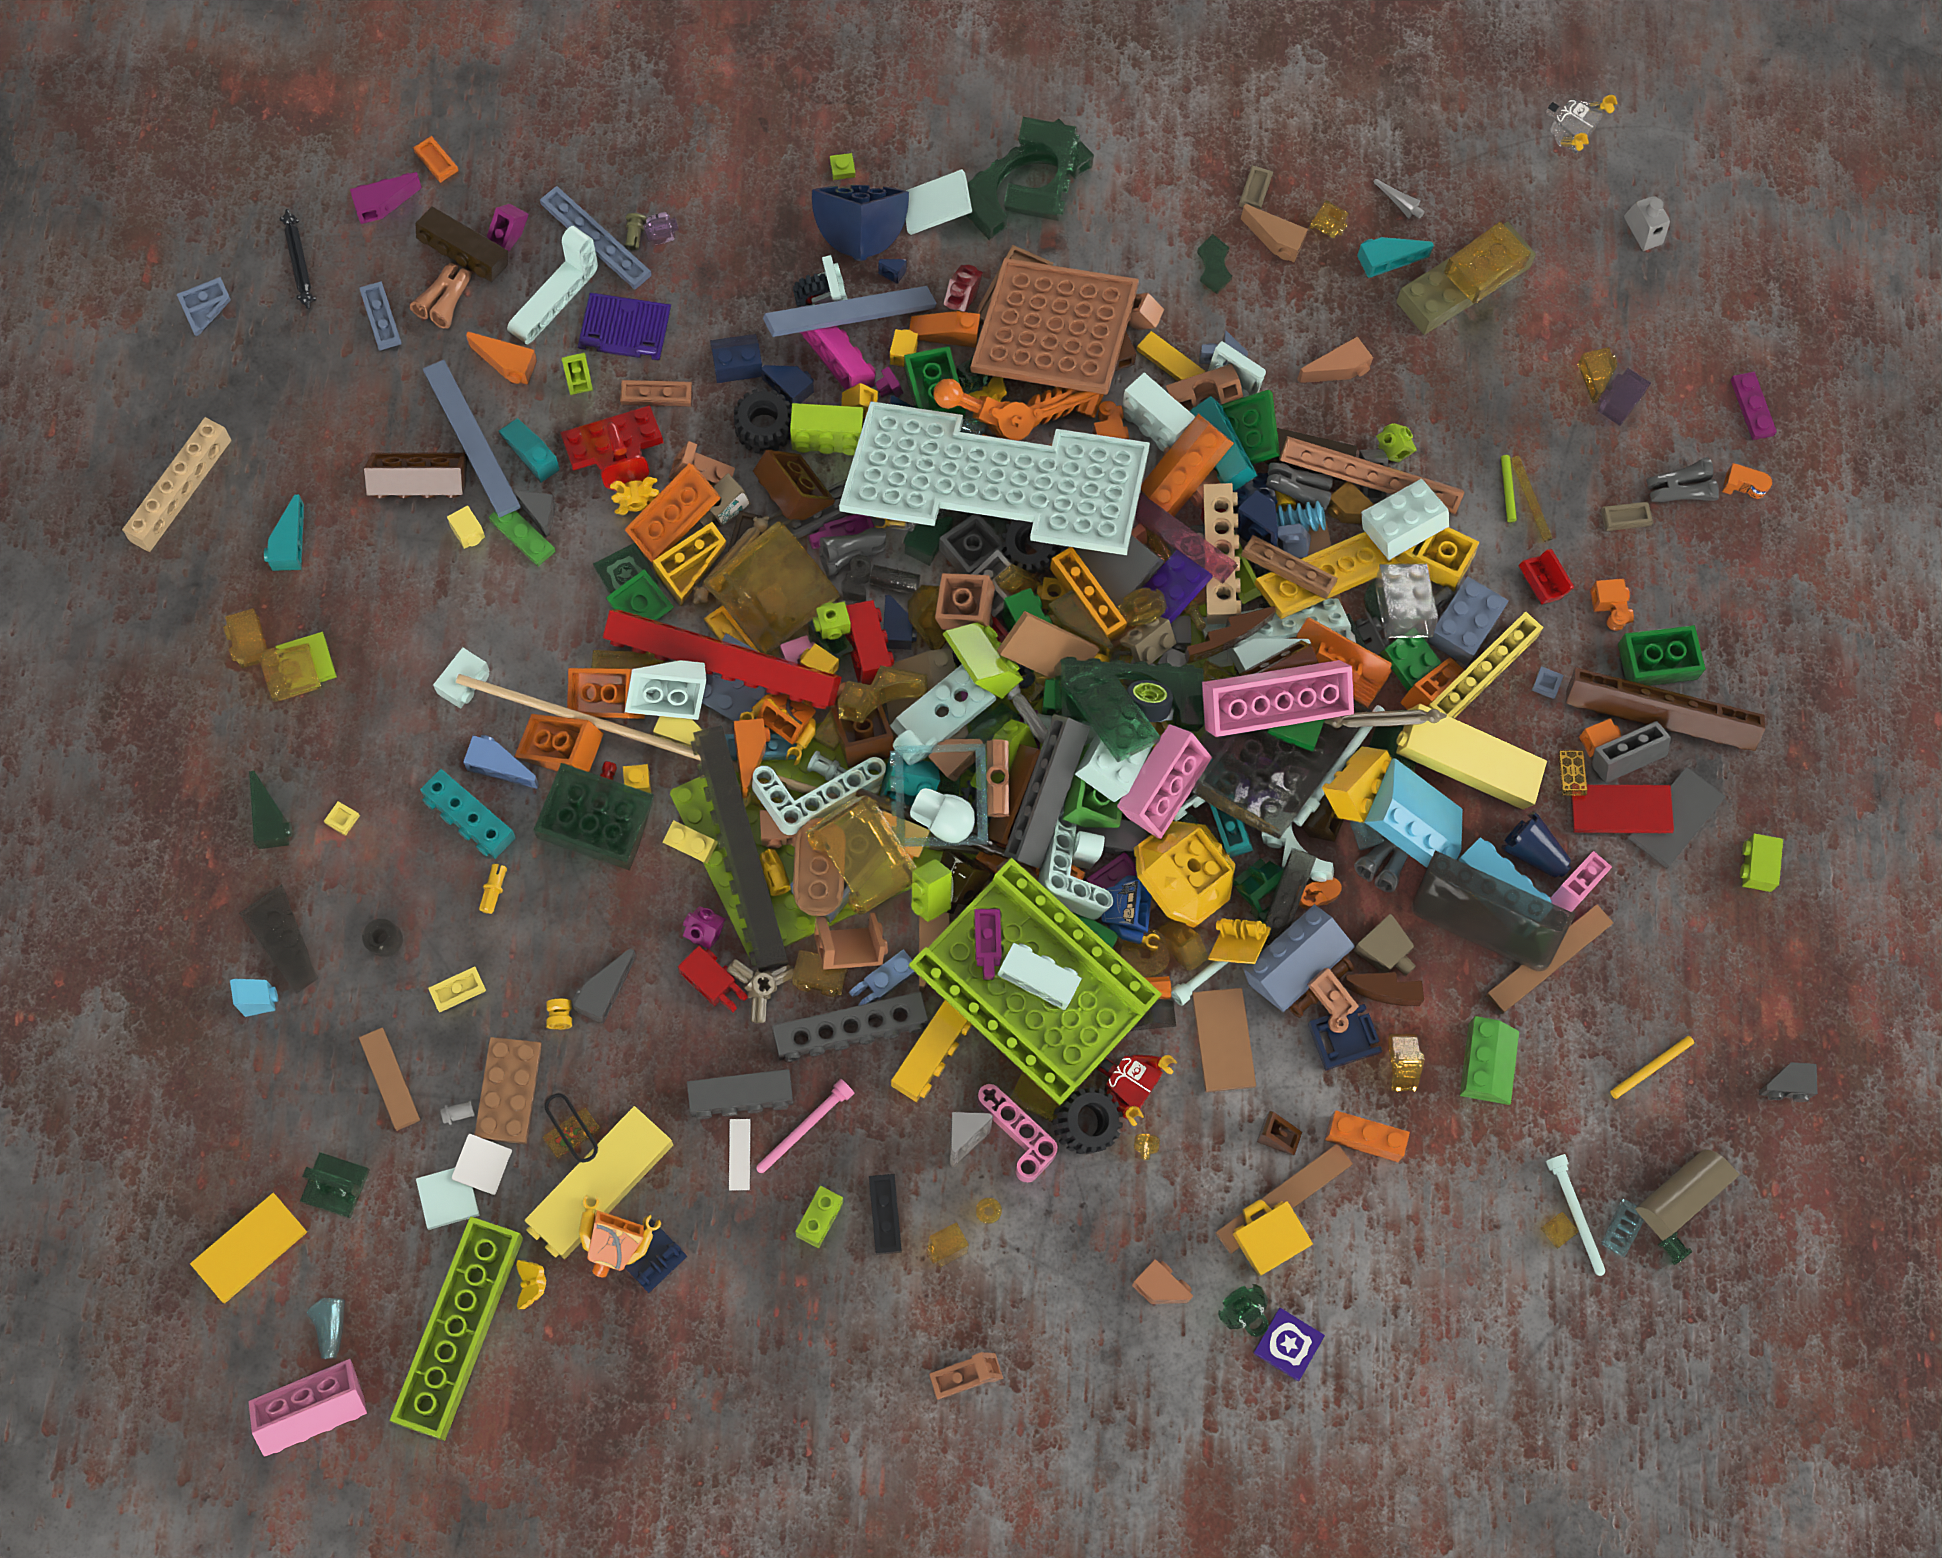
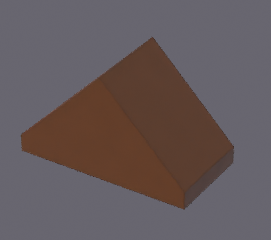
M1269 1111L1264 1119L1257 1142L1289 1155H1295L1302 1131L1275 1112Z

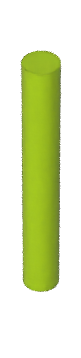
M1509 455L1501 456L1507 522H1515L1517 517L1511 460Z

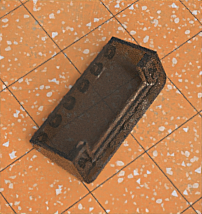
M1436 850L1412 902V911L1416 916L1535 971H1544L1550 966L1575 916L1574 913Z

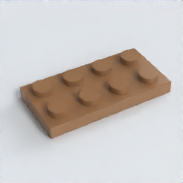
M490 1037L475 1136L488 1141L527 1145L542 1048L541 1042Z

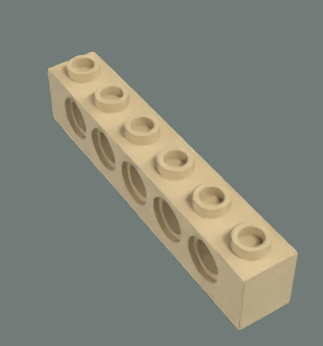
M206 417L202 420L122 529L130 542L148 552L153 549L232 441L225 427Z
M1232 483L1204 484L1206 570L1213 577L1206 584L1207 624H1226L1228 617L1241 614V600H1236V593H1240V578L1235 579V571H1240V559L1235 557L1234 549H1239V535H1234V528H1238V513L1233 514V507L1238 506L1237 492H1233ZM1219 508H1223V509H1225L1226 511L1220 513V512H1217L1216 510L1219 509ZM1218 530L1227 531L1225 534L1217 533ZM1220 551H1225L1228 554L1220 556L1217 553ZM1226 573L1228 574V576L1222 578L1219 577L1218 574ZM1227 595L1229 598L1222 600L1218 596Z

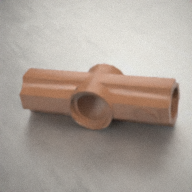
M993 739L987 741V816L1005 817L1009 816V741ZM996 773L1004 775L1005 779L1002 783L996 784L992 782L991 777Z

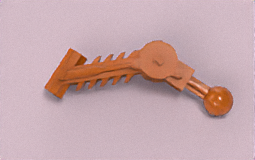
M947 378L937 383L933 396L936 403L942 408L950 409L958 405L974 412L972 418L987 424L995 436L1019 441L1028 436L1031 430L1037 427L1040 422L1043 425L1050 419L1052 421L1058 419L1061 414L1064 417L1075 406V411L1095 418L1104 394L1055 387L1052 391L1050 389L1044 391L1041 396L1039 393L1034 395L1027 404L1023 402L1018 403L1017 401L999 402L988 396H980L977 399L963 392L961 385L957 381Z

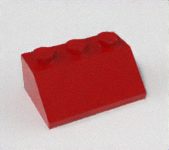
M874 600L846 605L851 633L844 635L859 689L867 688L890 675L891 666L894 665L893 654L891 651L888 652L886 644H888L886 630H882L880 622H882L880 608L875 607Z

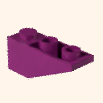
M417 172L405 173L391 179H382L379 182L368 185H359L356 188L350 189L360 224L383 219L422 187Z

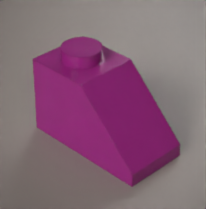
M511 204L497 207L486 238L509 252L521 237L529 214Z

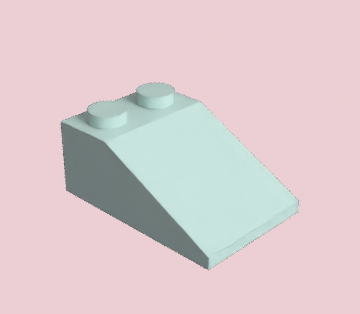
M679 660L632 669L625 712L698 720L706 684L705 663Z

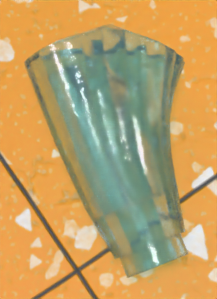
M321 1298L306 1312L316 1329L321 1359H337L343 1332L344 1299Z

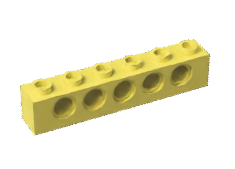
M1525 612L1428 707L1437 709L1455 719L1537 639L1544 627Z

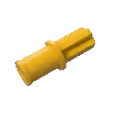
M499 864L491 865L487 883L483 885L484 893L479 906V910L483 913L492 914L494 912L498 896L503 892L501 886L507 872V868L501 865L499 874H496Z

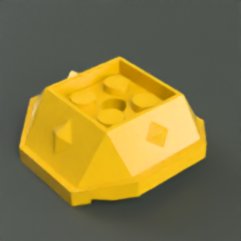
M1172 821L1161 839L1150 835L1134 847L1137 877L1168 918L1186 923V925L1194 928L1230 900L1235 863L1206 825Z

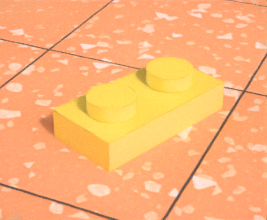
M673 820L663 843L708 864L718 841Z
M476 967L428 988L439 1012L486 991Z

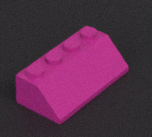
M837 326L800 332L844 390L859 383L870 388L875 386V369L870 363L866 364L862 359L861 351L857 346L853 347L851 345L849 337L843 329L840 330Z

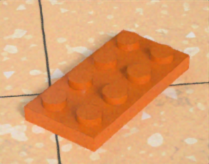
M689 463L625 528V531L650 562L653 563V560L673 548L721 497L695 465Z

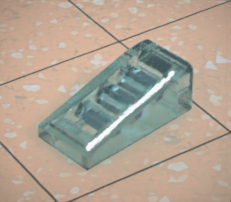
M1622 1198L1601 1245L1625 1258L1644 1219L1635 1210L1637 1205ZM1628 1210L1636 1214L1635 1220L1625 1215V1211ZM1621 1219L1633 1224L1631 1229L1620 1224ZM1616 1228L1628 1233L1627 1238L1615 1232ZM1614 1237L1624 1243L1623 1246L1620 1247L1610 1241L1611 1238Z

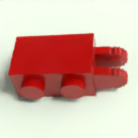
M698 946L678 966L679 973L714 1007L721 1002L731 1012H734L737 1007L726 995L733 991L740 1000L745 1001L748 998L747 994L736 984L735 976L727 971L728 967L726 965L721 967L716 962L718 958L711 950L707 948L704 951Z

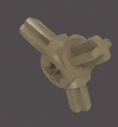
M734 959L727 969L730 974L744 983L743 988L746 989L748 998L752 999L750 1020L753 1023L765 1022L767 1000L771 999V993L777 990L778 985L795 977L794 970L790 965H785L771 973L768 970L761 973L757 969L752 971L740 961ZM759 981L762 982L761 988H762L763 990H759V989H758L760 985H759V983H757V982H759Z

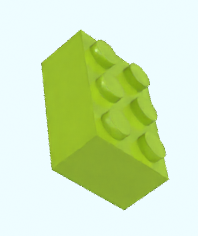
M792 403L790 426L792 450L801 453L819 451L823 454H831L833 452L846 455L855 454L863 428V407Z

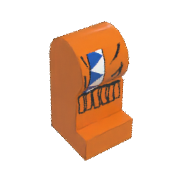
M1732 463L1726 472L1722 492L1731 495L1734 490L1759 499L1764 497L1771 488L1772 479L1764 472Z

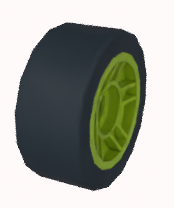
M1135 681L1127 688L1124 703L1125 710L1133 718L1144 722L1162 721L1171 713L1173 693L1169 687L1157 681Z

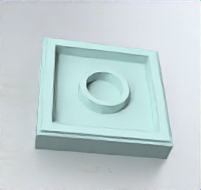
M455 1168L416 1178L428 1230L466 1220L470 1216H480L473 1187L452 1180Z

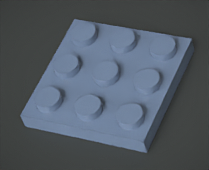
M727 633L722 641L755 650ZM713 672V675L706 674L702 704L734 722L739 721L741 713L751 712V708L766 694L770 693L766 692L767 688L747 687L743 685L744 681L736 679L735 682L724 680L721 678L722 674Z

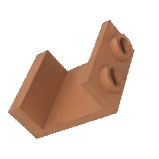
M870 913L868 928L831 931L829 930L826 916L816 917L814 938L823 970L883 965L884 955L888 953L887 940L882 938V924L877 922L875 913Z

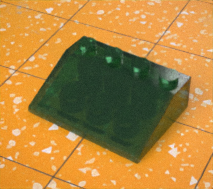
M561 763L533 831L537 839L630 871L640 846L654 795Z

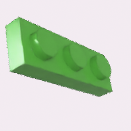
M516 510L500 518L496 511L489 516V520L538 567L556 552L555 548Z

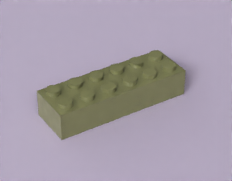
M1506 222L1402 287L1396 302L1422 334L1426 335L1530 269L1536 253L1512 225Z

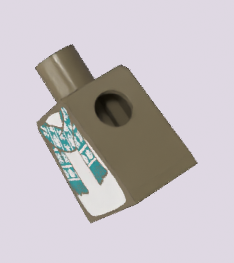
M729 473L713 487L721 499L699 522L705 527L716 520L721 526H724L736 517L739 511H744L751 505L745 491Z

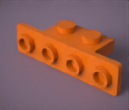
M1310 617L1305 620L1296 636L1298 639L1310 640L1312 647L1316 648L1315 655L1319 663L1340 660L1352 666V681L1357 683L1361 674L1377 683H1381L1392 666L1391 662Z

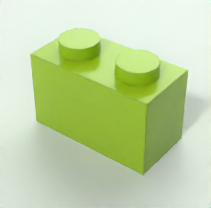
M1754 833L1747 841H1744L1742 855H1745V862L1740 869V878H1743L1742 887L1772 892L1779 886L1783 839Z
M936 859L912 871L911 907L915 914L920 915L927 922L951 909L952 871Z

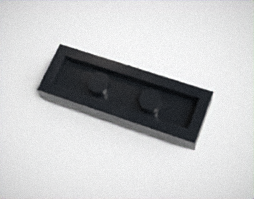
M895 1174L869 1176L876 1255L902 1253Z

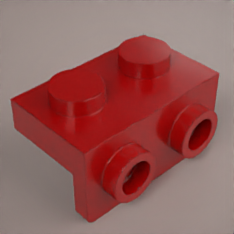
M1547 549L1538 557L1523 560L1518 565L1541 605L1561 600L1574 588L1573 583L1552 549Z

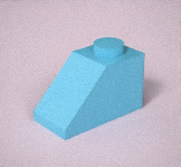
M230 980L233 1004L245 1017L276 1010L274 1002H278L277 990L267 980Z

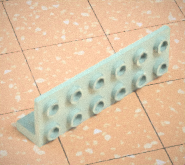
M1328 598L1283 619H1280L1275 613L1273 620L1246 640L1248 642L1254 638L1285 639L1296 637L1308 617L1350 640L1351 624L1339 599ZM1257 608L1255 610L1243 611L1241 612V614L1260 610L1262 608ZM1207 617L1199 618V624L1205 638L1207 632L1225 628L1226 625L1207 624ZM1233 647L1207 658L1209 669L1232 666L1233 661L1230 655Z

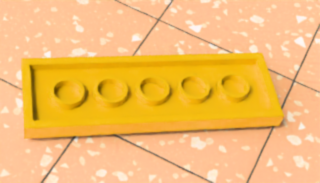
M1366 532L1301 559L1338 578L1327 599L1396 569L1399 564L1395 557L1388 560ZM1273 572L1256 578L1254 583L1270 606H1275V613L1280 619L1326 600Z

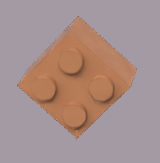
M942 573L935 616L941 629L950 630L976 622L984 627L990 625L995 586L990 576Z

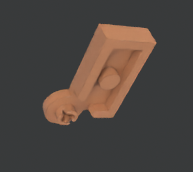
M1324 968L1307 985L1331 1014L1328 1020L1330 1030L1335 1033H1342L1348 1028L1347 1015L1352 1014L1359 1006L1330 969Z

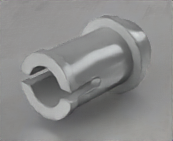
M471 1100L450 1107L445 1105V1108L440 1109L444 1124L449 1123L451 1125L453 1121L471 1116L474 1117Z

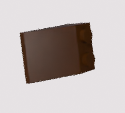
M875 687L838 695L835 705L829 707L847 767H855L872 757L884 760L888 759L891 753L895 754V749L893 748L894 737Z

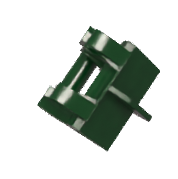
M1260 858L1242 874L1233 879L1232 884L1251 906L1250 913L1258 921H1261L1262 924H1267L1269 922L1268 919L1290 901L1294 902L1298 899L1284 869L1271 861L1265 863ZM1280 889L1284 893L1265 910H1262L1259 903L1270 892Z

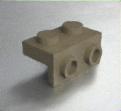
M1156 615L1145 618L1140 625L1130 630L1127 635L1120 639L1121 645L1131 649L1136 667L1142 670L1177 644L1169 619Z

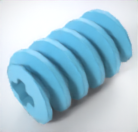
M1316 501L1315 508H1312L1310 503L1307 502L1305 509H1302L1300 503H1297L1296 510H1293L1291 504H1288L1287 511L1285 512L1281 505L1278 506L1276 513L1277 526L1300 523L1308 532L1310 525L1313 531H1318L1319 525H1321L1323 530H1326L1325 512L1319 501Z

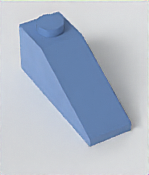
M481 735L480 737L472 736L464 759L467 771L538 789L539 783L536 776L492 737Z

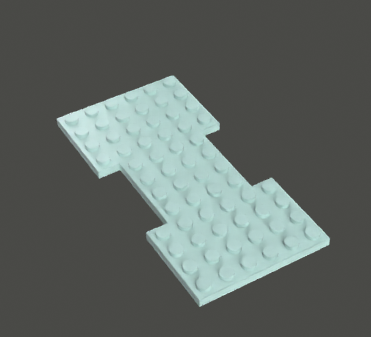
M870 401L839 504L840 512L935 526L939 508L1033 522L1030 541L1127 555L1149 453V442L1056 429L1052 446L962 433L960 430L963 423V415Z

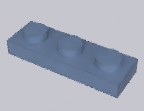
M382 281L360 287L359 289L379 351L401 345V339Z

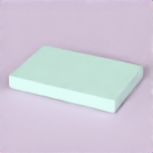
M962 169L906 190L909 192L906 226L907 232L910 235L972 212L966 175Z

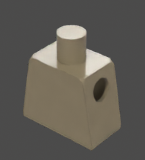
M1391 914L1363 938L1353 950L1358 956L1382 973H1389L1396 967L1404 976H1407L1416 967L1407 957L1414 945Z

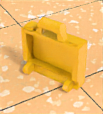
M1261 1199L1257 1200L1243 1209L1246 1226L1244 1224L1234 1229L1233 1233L1258 1277L1313 1245L1288 1201L1285 1203L1281 1201L1273 1206L1272 1210ZM1264 1210L1265 1215L1252 1221L1251 1216Z

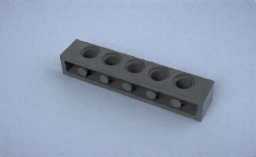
M920 991L773 1025L772 1028L779 1060L785 1059V1062H793L806 1054H810V1056L822 1055L827 1049L835 1048L836 1051L849 1048V1044L859 1042L860 1045H866L874 1042L875 1038L883 1036L885 1039H892L905 1031L917 1033L923 1031L924 1027L928 1026V1019ZM897 1012H903L906 1014L907 1019L903 1022H898L893 1016ZM872 1018H879L883 1023L881 1026L874 1028L868 1022ZM852 1023L858 1029L854 1033H847L844 1027ZM824 1029H829L833 1032V1035L829 1039H823L819 1036V1033ZM799 1035H805L808 1038L807 1043L803 1045L796 1044L794 1040Z

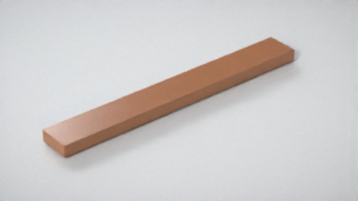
M1287 436L1279 457L1280 461L1392 495L1423 479L1448 508V512L1456 514L1464 495V491L1289 436Z

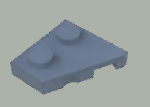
M221 277L177 294L195 336L200 335L231 301Z

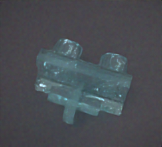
M1350 820V826L1354 832L1359 850L1362 851L1384 842L1382 835L1366 824L1365 821L1363 823Z

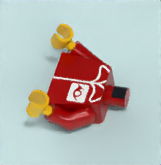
M1124 1056L1119 1065L1105 1058L1100 1065L1098 1071L1110 1078L1104 1088L1106 1094L1110 1093L1113 1096L1112 1102H1118L1119 1107L1116 1108L1117 1111H1122L1123 1118L1128 1119L1132 1126L1137 1125L1134 1117L1141 1116L1144 1118L1140 1108L1161 1078L1163 1073L1161 1070L1163 1069L1167 1074L1174 1072L1170 1067H1167L1170 1063L1177 1064V1061L1172 1056Z

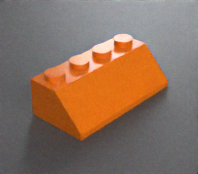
M1198 414L1144 480L1141 486L1142 492L1165 513L1175 517L1234 443Z

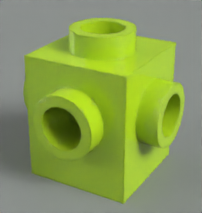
M1395 423L1389 424L1383 428V432L1376 436L1380 443L1378 444L1379 449L1384 450L1390 461L1399 463L1417 451L1412 441L1413 435L1406 426Z
M845 601L835 604L832 602L824 603L816 608V617H813L815 631H820L822 639L828 638L833 640L840 638L843 634L851 633Z

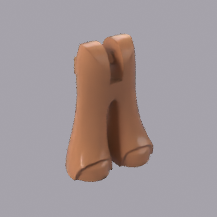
M452 262L443 268L434 283L410 304V310L422 319H428L430 316L431 321L441 328H449L454 308L469 283L472 273L465 268L460 269L458 272V265Z

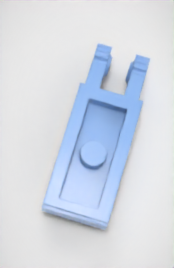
M903 949L865 977L864 981L849 991V994L852 997L858 996L869 987L873 993L862 999L859 1006L882 999L916 973L908 966L912 959Z

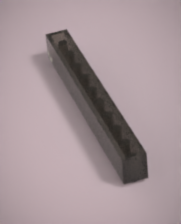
M719 725L693 732L695 740L690 741L694 756L699 755L701 763L697 764L700 779L706 778L707 787H704L703 790L707 802L712 801L714 810L710 811L713 825L718 824L720 833L716 834L719 847H725L727 857H723L726 872H732L734 879L729 881L732 894H738L740 904L736 905L739 919H745L747 926L742 928L746 943L751 942L753 951L749 952L752 967L758 966V970L763 972L788 965L787 955L723 727Z

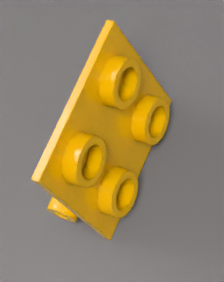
M1226 918L1218 920L1216 922V929L1220 930V934L1208 960L1255 964L1271 928L1266 927V924H1262L1261 921L1242 920L1241 922L1240 919H1236L1234 922V920Z

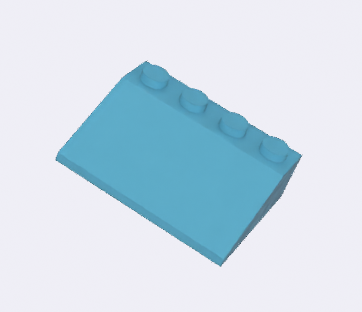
M1393 758L1365 823L1430 871H1453L1461 851L1463 809L1397 759Z

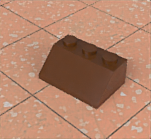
M766 450L753 469L758 482L765 487L770 494V498L776 502L782 510V514L788 519L805 520L833 505L835 499L801 454Z

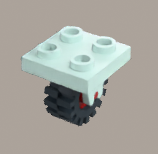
M831 255L822 257L825 272L814 274L812 277L807 275L806 279L800 278L799 282L796 281L794 283L793 293L798 308L847 299L838 263H833Z

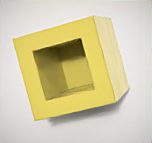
M468 505L447 516L450 527L464 549L479 544L485 538L481 525Z

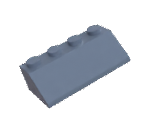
M1314 904L1259 954L1255 964H1248L1243 969L1249 986L1284 1012L1309 989L1307 984L1324 968L1331 969L1354 948V944L1335 920Z

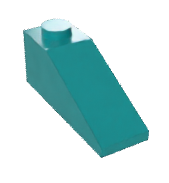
M1385 237L1375 240L1368 239L1360 245L1357 257L1367 277L1371 278L1430 257L1434 245L1430 241Z
M518 418L499 430V434L540 483L560 470L557 457Z
M299 494L294 495L268 538V548H264V560L269 563L272 571L301 570L304 503Z

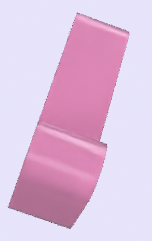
M993 1084L982 1086L978 1093V1106L985 1113H990L993 1116V1121L1026 1151L1017 1162L1016 1175L1023 1182L1034 1181L1054 1160L1058 1148L1057 1143L997 1086ZM985 1094H986L987 1096H990L991 1094H993V1095H994L993 1101H992V1100H988L987 1102L984 1101V1099H985ZM1004 1110H1010L1014 1113L1015 1117L1007 1121L1001 1117V1113ZM1030 1128L1034 1135L1030 1138H1024L1019 1132L1020 1129ZM1041 1145H1048L1052 1149V1154L1044 1156L1040 1154L1038 1148ZM1025 1163H1030L1035 1171L1032 1174H1025L1022 1172L1021 1166Z

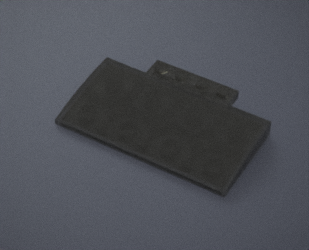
M1353 699L1354 713L1372 712V710ZM1324 722L1313 751L1296 746L1292 742H1285L1282 738L1277 739V736L1267 733L1269 728L1215 737L1206 731L1199 739V742L1212 756L1213 761L1197 780L1192 793L1230 816L1280 839L1360 727L1342 725L1340 728H1334Z

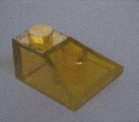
M920 585L907 601L908 619L931 650L942 649L947 642L943 636L946 629H941L935 619L940 586Z

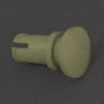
M628 213L625 217L628 221L626 224L628 231L624 247L628 249L630 246L629 250L636 251L639 250L641 232L644 231V225L648 223V218L641 214Z

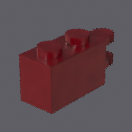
M961 265L949 281L943 305L953 310L957 309L965 312L977 297L983 272L977 270L972 265Z

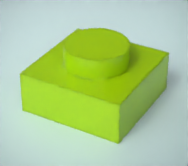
M852 153L830 156L833 180L855 177Z

